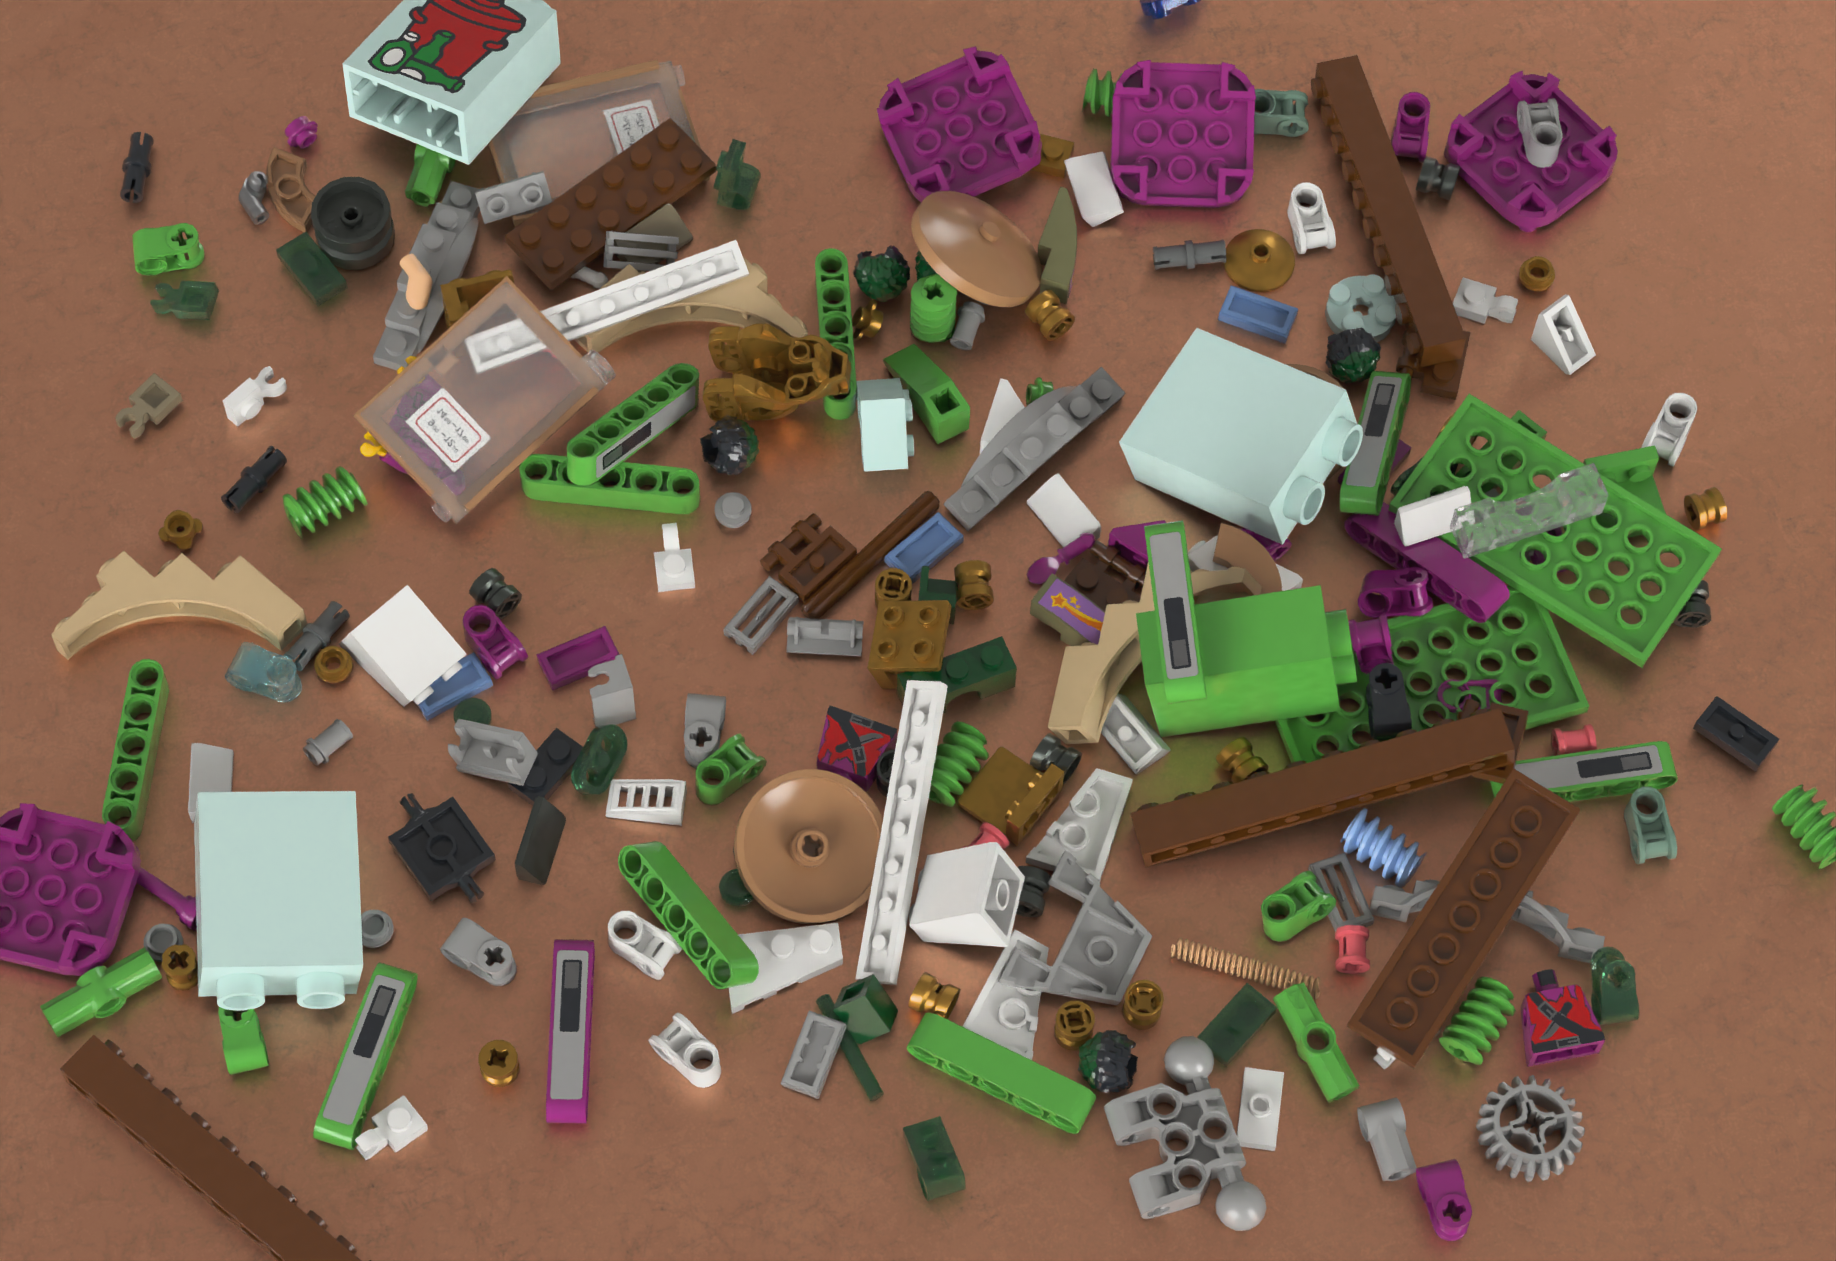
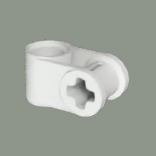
M1310 182L1296 185L1291 193L1287 213L1298 254H1305L1307 249L1326 246L1328 249L1335 248V229L1329 217L1321 189ZM1299 203H1308L1311 207H1304Z
M1685 393L1670 395L1666 399L1656 421L1651 425L1641 448L1655 445L1659 457L1668 460V465L1674 467L1697 412V404L1693 397ZM1671 412H1678L1685 418H1676Z
M631 911L617 912L609 920L608 944L611 950L634 964L646 975L656 980H661L665 974L663 971L664 967L674 954H679L682 950L672 935L663 929L655 927ZM622 928H629L635 932V935L629 939H622L615 933Z
M677 1012L672 1017L673 1022L658 1036L652 1035L648 1041L654 1051L664 1061L674 1066L693 1085L702 1088L710 1087L718 1081L721 1075L718 1050L684 1015ZM700 1059H708L712 1062L710 1066L704 1069H697L693 1066Z

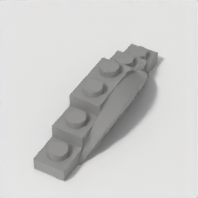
M451 181L442 203H436L428 224H422L409 254H414L432 278V290L428 304L421 310L410 307L406 300L409 277L402 269L397 280L398 291L385 317L386 328L373 355L374 364L398 370L401 366L406 368L409 364H407L405 359L409 356L416 357L423 350L444 313L440 285L461 278L469 259L478 228V214L480 212L475 191L481 189Z
M1100 367L1081 385L1061 387L1039 397L1017 413L994 436L972 465L961 488L948 498L943 505L969 531L1040 466L1087 426L1101 417L1126 393Z
M1416 880L1412 894L1394 885L1375 886L1369 909L1372 915L1406 922L1409 913L1422 910L1440 881ZM1529 891L1511 919L1530 927L1559 947V957L1596 965L1603 951L1605 937L1595 935L1594 931L1587 928H1567L1569 914L1560 912L1556 907L1542 905L1532 898L1533 891Z

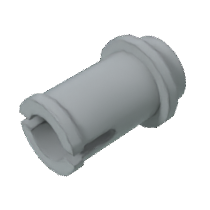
M965 302L963 306L958 308L957 314L959 319L950 343L958 349L971 350L979 324L985 321L984 308L975 302Z
M336 719L332 725L315 739H307V745L303 748V751L316 766L321 762L326 764L329 762V756L348 740H351L353 734L344 722Z

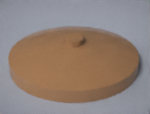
M939 191L928 195L914 212L911 228L919 251L938 275L963 294L988 305L1015 307L1027 302L1039 287L1042 267L1037 252L1020 228L993 206L964 193Z
M804 769L780 775L765 784L752 796L738 820L734 837V855L741 880L752 897L761 906L785 920L801 924H822L843 918L862 906L870 897L883 823L882 815L876 804L862 788L839 774L819 769Z

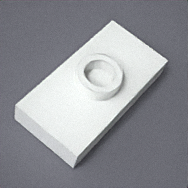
M1245 1067L1236 1134L1241 1147L1275 1151L1284 1072Z

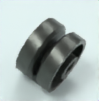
M343 177L329 182L318 191L312 202L311 219L315 230L316 242L324 258L332 265L346 270H362L376 265L388 255L394 244L395 229L391 217L390 203L383 189L375 182L362 177Z

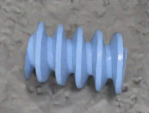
M1363 808L1350 823L1340 843L1346 840L1344 852L1351 854L1358 849L1356 860L1362 863L1371 857L1369 865L1371 870L1376 871L1384 865L1382 877L1388 880L1397 874L1395 885L1400 888L1405 886L1419 868L1427 852L1420 857L1417 855L1418 842H1414L1407 848L1404 847L1406 838L1404 833L1393 840L1391 838L1392 825L1387 826L1382 831L1378 830L1381 819L1378 816L1369 823L1366 822L1368 810Z

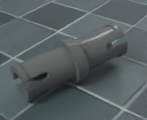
M1192 240L1184 241V245L1153 247L1155 270L1178 266H1187V269H1193L1197 264L1225 263L1227 260L1224 240L1194 244Z
M331 601L314 623H308L303 628V635L283 655L287 663L292 659H296L291 667L302 671L320 649L326 648L331 643L330 637L350 617L346 609L341 613H337L342 608L341 604Z

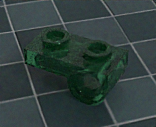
M732 139L728 152L721 151L716 167L718 173L714 183V189L719 190L718 205L745 210L752 203L761 173L754 166L744 163L745 142Z
M935 1117L903 1127L904 1139L915 1163L925 1199L930 1201L965 1190L964 1172L941 1117Z

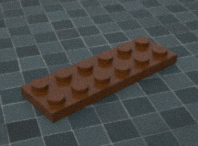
M669 118L505 235V242L550 290H553L605 252L606 231L627 232L666 204L674 203L716 172V164Z

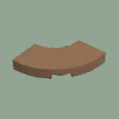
M274 147L266 170L271 200L284 220L298 230L307 233L312 225L311 207L316 195L311 193L304 183V174L307 168L306 159Z
M1221 523L1213 562L1227 568L1240 567L1246 569L1262 586L1261 594L1282 591L1278 568L1264 546L1248 533L1231 525Z

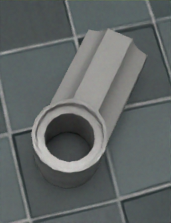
M1392 1098L1358 1107L1357 1116L1362 1135L1367 1142L1370 1141L1383 1181L1392 1182L1404 1179L1415 1173L1417 1167L1405 1134L1406 1120L1400 1101L1397 1098Z

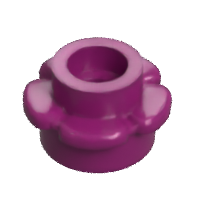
M307 116L298 117L285 129V135L290 146H299L302 149L307 148L317 139V123L310 121Z

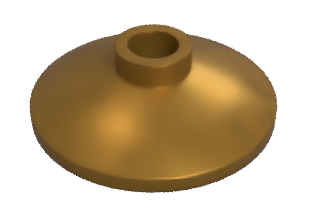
M1265 229L1247 230L1236 235L1226 247L1225 256L1227 260L1224 263L1225 270L1231 280L1241 288L1253 292L1273 291L1282 287L1293 274L1295 267L1293 249L1282 236ZM1255 253H1264L1266 256L1260 257Z

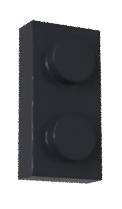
M1718 696L1714 698L1693 727L1694 730L1755 772L1779 741L1778 737Z
M558 728L536 750L538 755L524 785L508 783L511 791L532 806L535 798L538 796L548 800L587 755L586 748Z

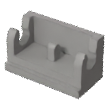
M617 655L615 660L593 666L588 671L589 677H596L600 674H605L609 677V681L606 684H599L589 689L594 716L593 722L596 730L636 719L633 686L623 655Z
M458 718L454 729L456 734L460 736V745L458 747L454 744H448V752L457 764L456 769L459 772L523 786L538 755V752L524 733Z

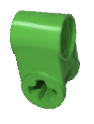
M179 223L159 228H144L132 235L135 270L142 275L149 276L161 274L162 272L192 269L200 265L205 257V251L199 242L197 229L188 223ZM183 232L186 234L187 239L183 238ZM184 253L188 254L189 260L186 259Z
M736 734L697 766L695 777L696 795L705 804H720L744 784L754 780L763 771L767 761L763 756L757 757L745 744V738L741 734ZM708 778H716L721 783L709 785L704 781Z
M1312 871L1300 873L1290 883L1263 900L1261 905L1263 928L1265 934L1271 940L1283 942L1291 939L1312 923L1326 917L1335 907V897L1323 891L1317 884V877ZM1277 915L1287 916L1282 920L1273 919Z
M219 1007L218 1015L223 1035L222 1045L229 1074L233 1075L269 1066L267 1049L255 1009L236 1011ZM242 1013V1020L236 1021V1014Z

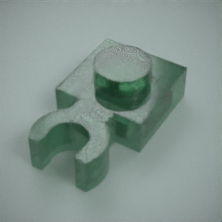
M181 280L179 289H173L166 283L156 284L155 289L159 296L165 298L162 300H151L150 304L154 311L159 314L172 311L175 317L179 319L210 320L219 289L215 282Z

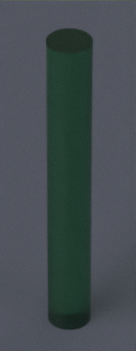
M829 994L820 996L816 1003L823 1016L841 1022L833 1010L835 1004ZM846 1029L840 1047L870 1101L877 1100L883 1096L884 1092L853 1036Z

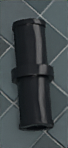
M141 132L133 133L130 138L131 143L128 157L124 159L122 170L125 174L120 191V197L126 202L130 200L131 190H134L133 203H139L143 200L145 180L150 175L152 168L149 159L154 143L153 137L147 133L144 134L142 145H140Z
M269 446L266 452L251 467L246 466L240 473L241 478L226 494L222 495L221 500L229 510H234V513H239L257 492L262 493L268 487V480L287 463L285 455L279 449Z

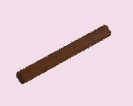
M925 491L809 597L801 606L802 613L807 618L819 619L875 568L884 559L885 555L904 541L939 509V499L932 492Z

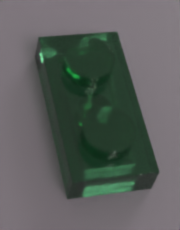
M307 232L302 233L276 249L280 261L317 306H320L348 288L344 277Z
M1246 983L1197 1038L1203 1040L1211 1049L1213 1057L1223 1066L1227 1067L1276 1013L1277 1007Z

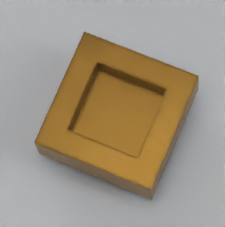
M1040 134L1042 143L1041 161L1031 170L1065 178L1067 169L1064 160L1072 157L1075 142Z

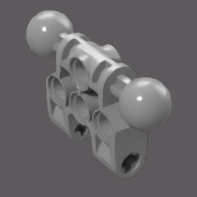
M1194 1036L1180 1037L1172 1042L1166 1050L1164 1064L1169 1076L1174 1081L1185 1085L1189 1095L1185 1096L1183 1093L1160 1083L1113 1099L1104 1106L1112 1134L1118 1146H1126L1148 1139H1156L1159 1142L1160 1157L1164 1163L1140 1171L1129 1179L1139 1212L1143 1219H1150L1201 1203L1210 1185V1180L1218 1178L1222 1187L1215 1203L1218 1217L1225 1226L1235 1231H1248L1257 1226L1264 1218L1267 1208L1265 1197L1257 1186L1244 1181L1240 1169L1246 1165V1160L1220 1089L1211 1088L1207 1078L1212 1072L1214 1065L1211 1049L1203 1040ZM1161 1102H1167L1175 1109L1170 1114L1162 1115L1157 1113L1154 1107ZM1216 1126L1223 1129L1225 1135L1220 1139H1211L1205 1135L1204 1131L1209 1127ZM1179 1138L1183 1139L1188 1146L1182 1151H1173L1166 1144L1171 1139ZM1191 1174L1198 1177L1201 1182L1194 1188H1187L1179 1180L1181 1177Z

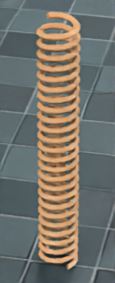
M1182 937L1178 939L1176 945L1172 944L1171 957L1174 958L1176 956L1178 960L1182 957L1183 961L1188 959L1189 963L1194 961L1195 965L1200 962L1202 967L1206 964L1207 968L1212 966L1213 970L1218 967L1219 972L1224 969L1225 974L1230 970L1231 975H1234L1236 972V976L1239 977L1242 974L1243 979L1248 975L1249 981L1254 977V981L1258 982L1260 979L1261 984L1266 980V985L1269 986L1272 982L1273 988L1278 984V988L1281 989L1284 985V990L1304 982L1311 997L1314 994L1315 1000L1319 998L1321 993L1319 991L1320 978L1317 977L1314 981L1312 975L1308 979L1307 973L1302 978L1301 972L1296 976V971L1293 970L1290 974L1289 968L1284 973L1283 966L1278 971V966L1275 965L1272 969L1271 963L1266 968L1265 961L1260 966V960H1257L1254 964V959L1251 958L1248 963V957H1244L1242 961L1241 954L1238 955L1236 960V953H1233L1230 958V951L1226 952L1224 956L1225 951L1223 949L1220 950L1218 955V948H1215L1212 953V946H1209L1206 952V944L1202 945L1200 950V942L1194 948V941H1191L1189 944V940L1186 939L1183 943Z

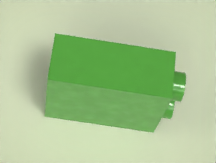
M1321 585L1195 604L1207 699L1167 703L1155 610L1136 613L1145 686L1161 738L1341 711L1337 685L1357 682L1347 611L1342 609L1325 612Z

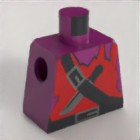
M829 706L817 756V769L839 774L867 792L877 777L879 758L885 752L896 748L897 729Z
M1552 969L1542 970L1532 975L1536 992L1525 995L1521 1005L1527 1067L1598 1054L1605 1042V1036L1581 987L1576 984L1559 987L1555 971Z

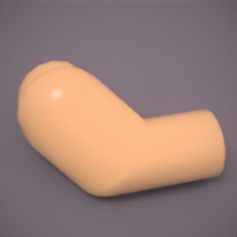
M408 254L400 261V266L409 277L406 300L410 307L421 310L428 304L433 281L414 254Z

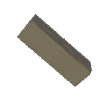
M670 203L625 232L679 237L676 251L693 240L692 234ZM618 239L614 241V246L667 251L668 246L665 243ZM615 254L621 261L658 264L665 259Z

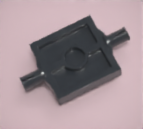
M413 793L407 794L408 800L404 796L400 800V804L411 819L403 828L388 836V840L429 900L432 901L449 889L458 886L468 897L470 903L477 902L476 896L480 900L484 892L479 888L473 877L478 871L496 860L495 854L455 798L451 797L436 807L424 810Z

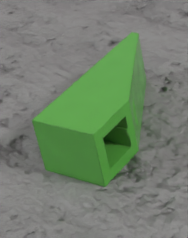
M915 344L883 359V363L893 378H900L902 389H909L912 407L937 444L969 429L970 406L952 379Z

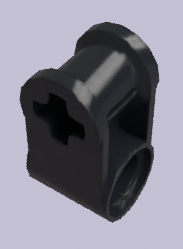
M1391 663L1376 665L1369 674V683L1366 687L1370 734L1373 740L1394 738L1400 732L1412 729L1411 712L1406 699L1403 675L1399 668Z

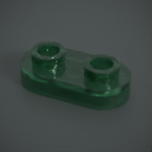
M613 724L600 725L591 731L571 771L573 786L579 793L584 795L601 794L610 785L627 751L628 745L627 737L619 726ZM602 740H604V742H605V748H604V749L602 748V745H601ZM587 772H588V775H589L588 781H587V778H586V773H587Z

